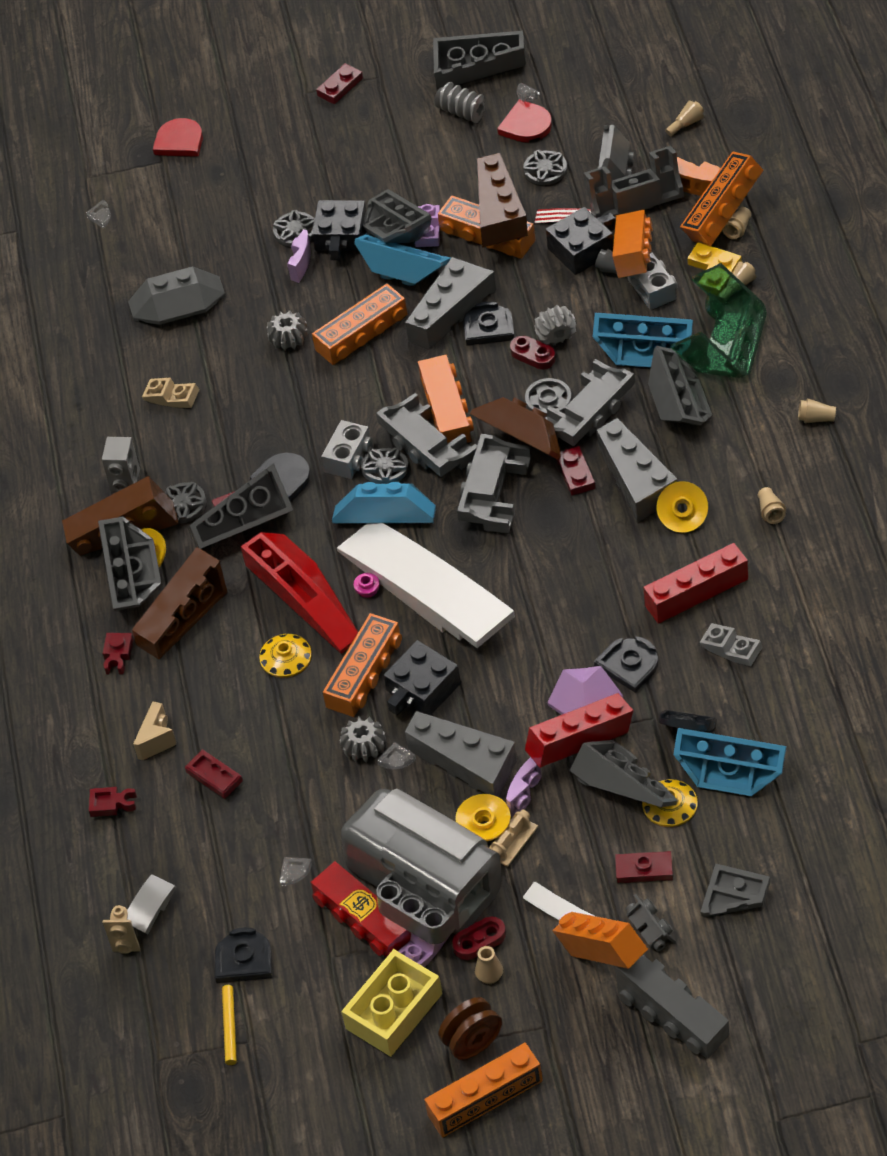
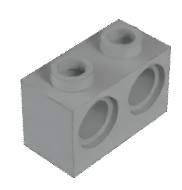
M653 252L650 253L651 263H647L646 273L628 276L629 282L650 310L676 300L675 289L678 288L674 276L667 273L663 261L658 260Z
M343 420L340 421L321 456L325 473L348 479L353 478L355 472L360 470L366 452L370 451L373 440L370 438L369 427Z
M107 437L102 463L111 492H118L138 481L140 467L131 437Z

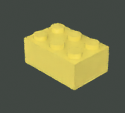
M393 949L341 1011L345 1028L391 1057L443 994L439 976Z

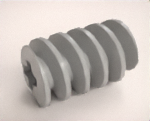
M448 82L437 91L434 97V105L444 111H449L453 115L456 114L468 121L478 123L484 113L485 99L482 94L477 96L474 91L469 93L467 88L461 89V86H454L452 82Z

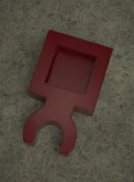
M106 633L103 648L106 674H110L112 667L118 666L119 675H123L125 671L123 660H130L134 640L132 633Z
M117 787L90 789V817L117 815L119 808L125 811L136 810L135 801H127L131 798H137L135 789H125L121 793H118Z

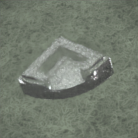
M523 83L517 86L516 93L523 102L538 99L539 91Z
M105 200L100 201L86 212L88 219L102 228L110 221L111 214Z
M394 742L377 761L378 765L383 768L401 769L414 763L416 757L415 754Z
M284 857L280 876L281 886L291 885L302 880L311 870L312 860Z

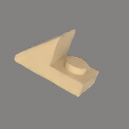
M152 702L133 743L137 758L140 760L147 759L176 745L173 730L166 728L168 716L165 715L162 703Z

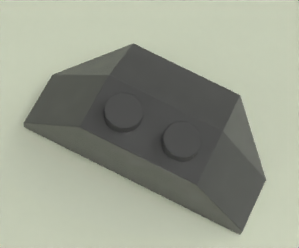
M604 125L598 168L606 166L611 172V180L632 175L630 166H634L635 155L634 152H630V142L615 125Z
M387 189L368 201L363 228L385 243H410L420 240L424 234L429 232L432 217L428 212Z
M192 266L146 279L128 303L134 321L139 322L141 320L146 323L161 325L207 312L219 299L225 297V292L220 276Z
M656 346L654 348L648 385L660 419L667 422L701 426L710 419L712 413L699 378L690 366L681 359V355L677 350Z
M125 517L100 520L98 523L113 611L140 607L161 586L154 540L141 529L131 524Z

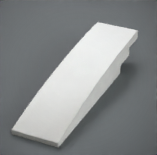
M367 523L337 547L339 553L365 573L376 575L380 585L442 633L447 630L457 639L461 640L464 638L476 648L481 646L515 617L514 610L476 582L419 544L383 523Z

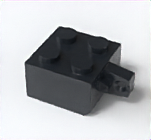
M318 200L312 231L315 251H329L331 255L330 260H340L342 251H359L355 245V239L366 234V230L363 228L366 213L365 201Z
M583 207L546 228L548 250L574 275H577L596 263L601 249L606 251L609 249L613 252V235L611 231L615 229L616 217L608 213L596 218Z
M418 640L383 675L386 691L392 694L391 698L387 701L388 709L397 716L408 706H412L421 713L432 715L461 684L458 665Z

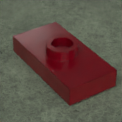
M203 749L185 766L186 773L224 799L243 782L240 774Z
M671 851L615 854L617 883L673 880Z

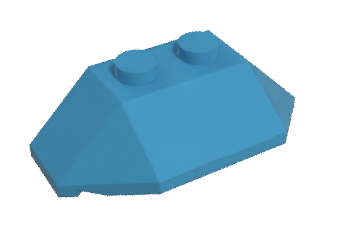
M366 234L355 239L356 247L372 272L380 274V277L384 279L396 278L402 280V283L405 285H416V283L425 280L447 265L451 259L397 243H385L378 238Z
M595 313L593 338L616 365L651 368L654 348L656 346L677 350L681 355L691 345L693 320Z
M373 482L358 484L335 506L332 523H433L436 505L413 484H401L399 482L375 484Z
M678 728L673 755L697 787L753 796L782 774L787 746Z

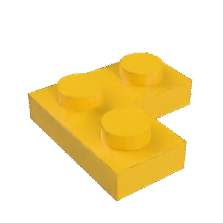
M699 242L687 258L688 265L706 270L699 280V288L719 294L727 285L738 262H742L740 255Z

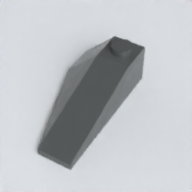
M615 740L583 743L570 769L572 773L578 776V781L587 786L597 787L659 807L673 806L678 802L676 797L661 782L651 780L649 778L651 772L647 768L638 767L636 765L638 759Z

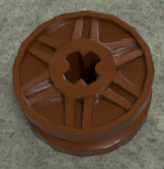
M474 997L458 1005L446 1016L440 1025L438 1036L440 1041L449 1047L451 1054L458 1060L469 1059L485 1050L495 1040L502 1027V1018L498 1013L491 1010V1005L484 998Z

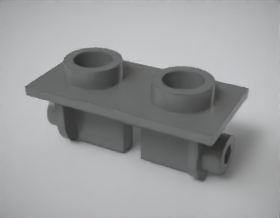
M635 894L634 897L638 902L636 904L631 903L626 907V916L639 931L644 926H648L640 934L649 944L650 948L661 951L665 948V942L668 939L676 944V940L671 935L674 931L664 918L660 920L655 913L659 910L649 898L643 900Z

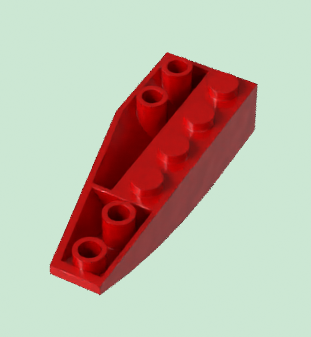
M261 532L241 546L245 566L336 650L343 653L351 646L358 631L316 562L285 534Z

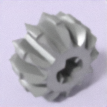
M556 305L552 309L548 308L545 312H539L540 316L534 319L535 332L544 344L551 343L554 346L557 342L563 343L565 339H570L571 334L576 332V319L566 306L559 307Z
M289 310L286 314H283L280 311L279 316H272L271 321L267 323L268 339L276 349L282 347L286 351L287 348L292 347L295 350L296 345H303L304 339H307V322L300 316L299 312L293 314Z
M358 717L355 723L349 720L348 727L342 728V736L340 737V745L344 750V754L347 757L352 756L355 762L363 758L367 763L370 756L377 759L378 752L384 751L386 739L385 732H383L379 722H373L370 717L365 721Z

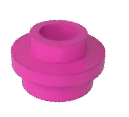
M363 573L357 576L353 584L355 591L365 598L374 596L380 586L378 577L372 573Z

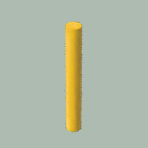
M225 985L222 987L225 1064L234 1065L237 1063L233 986Z

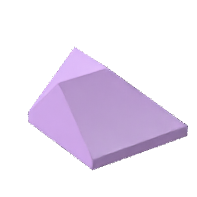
M601 666L566 669L562 671L548 700V706L562 715L616 693H619L622 698L623 695Z

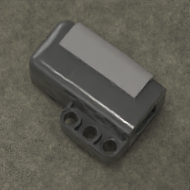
M378 789L347 820L341 829L345 865L351 872L377 887L376 895L379 912L427 943L440 944L451 933L457 934L471 926L492 903L501 889L500 855L487 847L485 839L399 789L392 791L389 789Z

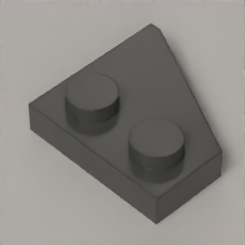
M715 863L700 911L701 916L710 917L762 907L770 885V877Z

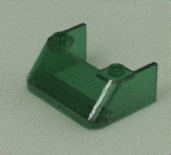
M719 263L692 276L691 279L707 294L705 301L706 312L716 320L711 339L700 331L672 344L671 349L699 373L741 378L751 372L767 312L764 303L722 263Z

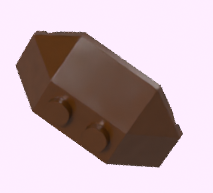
M502 397L471 410L470 414L479 420L557 460L560 459L561 453L554 425L545 419L547 414L534 407L530 411L526 409V403L515 397L512 401Z

